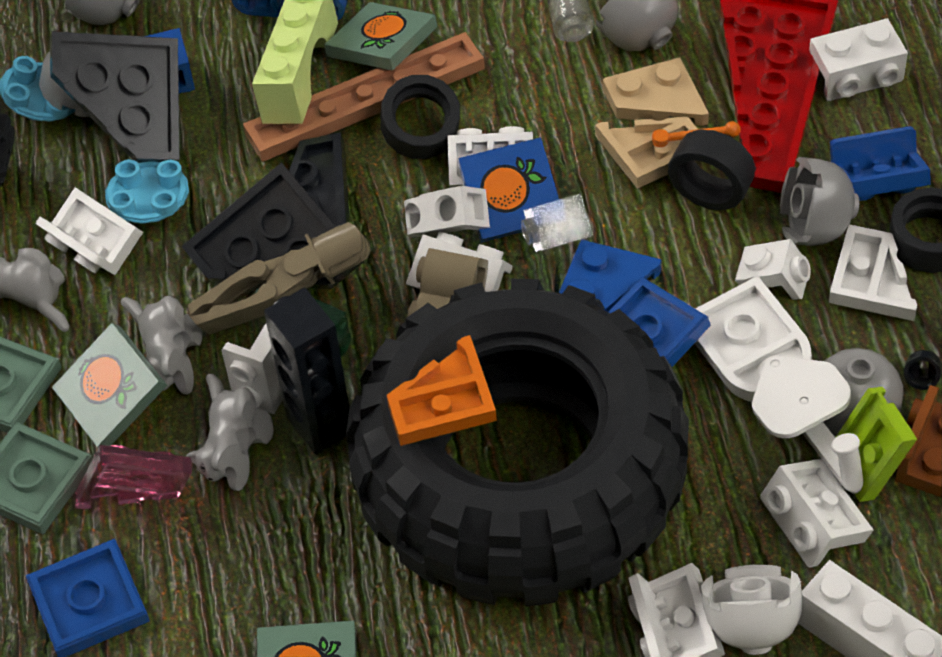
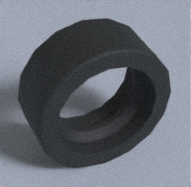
M410 75L394 83L384 96L381 104V131L386 143L401 155L411 159H428L442 154L448 148V135H456L459 129L460 103L454 90L443 80L430 75ZM411 98H426L436 102L445 114V122L442 129L430 136H414L404 132L396 122V110L399 104Z
M699 129L687 133L680 141L669 161L668 175L672 185L679 193L694 204L712 210H727L736 207L745 197L755 177L756 166L752 155L746 148L729 135L715 130ZM695 161H702L715 166L729 179H721L710 175L701 169Z
M932 187L916 189L902 196L893 207L889 233L893 234L898 248L897 258L903 264L918 271L929 273L942 272V243L924 242L912 236L905 228L907 223L917 218L931 217L942 220V189Z

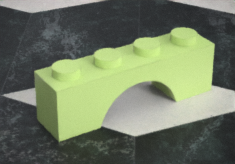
M284 0L252 82L262 124H303L312 98L310 71L313 49L325 47L324 44L334 36L338 25L333 0Z

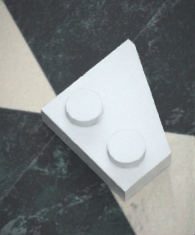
M849 224L831 286L829 303L914 321L917 303L915 299H911L906 284L907 274L903 263L897 258L898 248L892 233Z

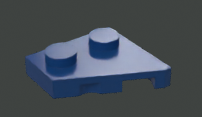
M581 239L559 293L562 294L567 286L570 285L595 294V298L602 302L605 311L609 312L641 277L645 279L651 277L653 280L657 278L661 273L662 259Z

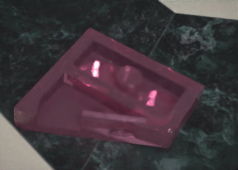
M100 445L75 492V508L89 509L91 508V498L118 495L119 505L138 503L149 499L164 500L178 498L192 474L191 457L177 456L166 451L149 452L129 449L122 445Z

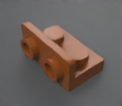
M930 385L924 400L915 398L911 407L907 424L912 426L911 430L916 436L917 441L898 466L895 481L942 497V404L937 402L939 388Z

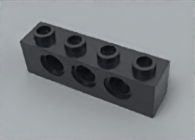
M304 287L290 296L278 299L272 306L264 310L287 419L316 455L346 437L350 406L336 325Z

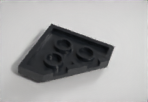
M52 31L50 35V77L132 160L136 162H162L171 159L178 162L180 160L178 38Z
M281 162L181 247L211 282L221 283L255 260L265 262L283 256L291 250H299L309 245L305 234L314 238L336 226ZM364 261L333 277L335 281L333 285L326 277H323L309 288L332 289Z

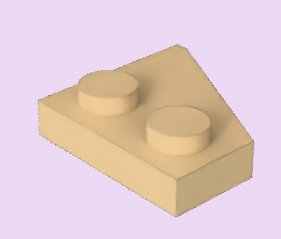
M680 57L602 78L604 94L616 119H652L662 121L673 116L695 118V125L698 126L708 124L709 113Z

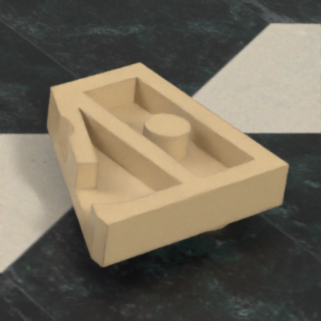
M672 117L662 121L652 119L634 120V127L609 129V122H600L595 125V136L638 189L668 175L669 161L681 141H669L665 147H656L652 143L653 132L658 129L666 130L668 133L697 130L698 128L689 117Z

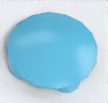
M20 56L14 59L12 68L8 69L0 80V95L8 107L21 116L32 120L48 122L64 119L76 111V109H71L64 105L61 111L53 107L43 97L39 87L42 62H36L28 56Z
M131 159L121 161L116 165L114 169L115 176L110 179L105 190L108 208L124 220L139 224L158 222L173 215L184 205L189 194L188 180L182 172L180 163L171 159L162 162L149 161L140 163Z

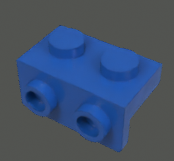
M912 126L837 138L830 141L831 162L846 172L853 184L854 193H857L859 201L871 199L875 194L892 191L896 193H909L914 191L916 187L931 185L930 168L917 153L916 131Z

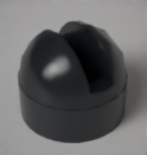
M917 350L907 358L904 367V377L910 386L919 390H927L930 385L936 386L942 374V363L933 351ZM921 361L928 362V376H920Z

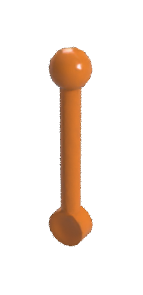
M730 121L725 126L702 130H715L734 138L739 135L741 128L737 122ZM658 129L652 134V143L656 147H665L669 141L682 140L687 133L696 130L668 133L666 130Z

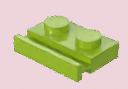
M883 386L866 390L835 436L836 438L839 435L851 433L858 436L860 440L858 449L862 466L863 486L859 492L854 493L859 502L875 500L917 441L916 436L895 404L887 403L885 400L886 390Z

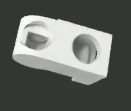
M461 185L421 194L419 197L404 201L408 237H422L423 234L432 237L438 236L439 231L450 233L468 229L480 230L490 228L486 189Z

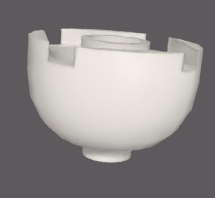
M745 565L732 567L725 570L724 580L713 584V576H710L701 585L702 603L708 624L720 640L732 647L742 649L747 654L757 655L766 653L772 649V646L784 641L793 633L802 614V590L798 574L792 571L791 579L781 576V567Z

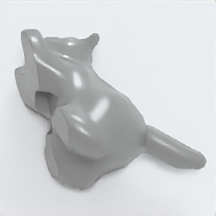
M34 248L19 249L18 257L14 262H8L5 258L0 257V299L8 298L31 309H36L52 321L61 331L67 332L70 326L65 314L52 305L57 301L59 287L65 281L62 271L51 264L46 254Z
M164 296L157 303L147 304L144 309L138 301L128 297L122 298L121 305L131 314L139 326V332L146 346V359L167 384L164 390H167L175 383L182 394L191 393L194 385V374L190 359L186 355V349L191 346H200L203 335L201 328L194 323L189 314L184 315L183 306L173 296Z
M208 374L206 381L212 399L208 413L210 426L208 439L204 447L188 453L186 459L194 463L197 467L196 470L204 475L207 480L216 482L223 477H227L230 489L240 491L247 483L250 473L248 449L253 443L267 444L272 439L274 433L272 417L266 409L255 408V397L248 388L240 387L235 391L224 390L222 381L216 375Z

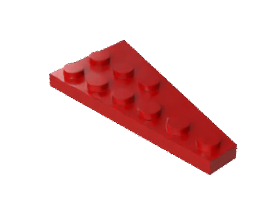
M719 0L736 121L741 128L739 142L752 155L756 166L755 177L750 187L782 193L787 171L790 167H796V159L799 156L821 73L809 51L810 39L832 32L838 0Z

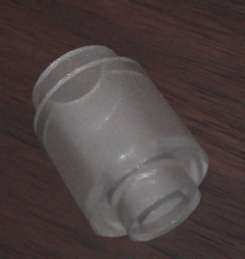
M588 0L547 1L553 31L558 39L566 42H577L591 33L594 24Z

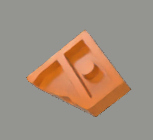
M470 335L456 342L457 349L438 363L433 359L419 370L418 375L414 379L404 381L387 394L388 407L400 446L497 421L496 409Z

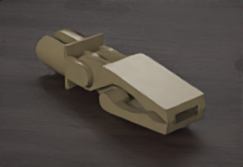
M349 222L314 238L305 234L309 245L299 250H291L283 256L265 262L255 260L189 303V316L208 335L265 316L264 310L272 306L278 299L290 296L304 287L306 289L312 287L317 280L326 277L332 285L335 284L333 277L358 265L369 257L371 251L369 242L359 229ZM259 288L257 293H255L254 295L248 297L247 299L236 302L238 299H240L250 291Z

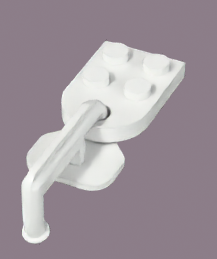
M756 276L695 308L708 316L711 326L694 344L727 388L739 398L752 402L753 413L771 435L778 438H792L803 434L843 488L852 494L859 492L863 486V474L858 449L860 446L858 436L846 433L835 438L823 423L848 407L851 401L850 386L833 364L812 360L811 346L806 335L762 280Z

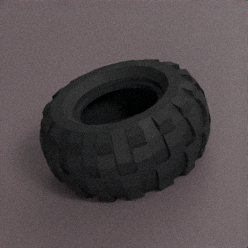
M511 278V289L485 292L482 282L454 290V295H451L448 304L436 309L427 303L408 316L396 333L397 339L386 338L365 369L360 379L361 394L356 395L350 405L346 432L353 488L357 491L363 516L378 540L387 547L393 545L396 552L399 553L400 562L432 585L435 584L440 587L446 582L456 586L457 593L461 597L491 605L496 604L497 597L524 598L525 607L555 603L559 597L558 593L577 587L583 593H586L616 577L621 571V562L625 559L633 562L636 557H640L666 528L668 511H671L680 501L687 474L689 419L683 408V390L671 365L664 356H659L648 334L620 309L612 313L605 311L602 302L595 298V294L570 285L560 294L545 291L543 285L540 284V279ZM470 335L494 406L510 402H534L548 405L561 410L576 420L590 436L591 442L577 460L551 476L519 483L486 479L471 473L448 455L445 448L453 433L400 446L389 411L387 394L404 381L414 379L418 375L419 370L433 359L438 363L457 349L456 342Z

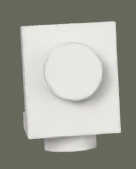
M791 239L744 247L735 281L738 285H741L758 276L767 288L782 285L791 299L797 300L803 298L806 283L810 279L811 268L808 259L801 254Z

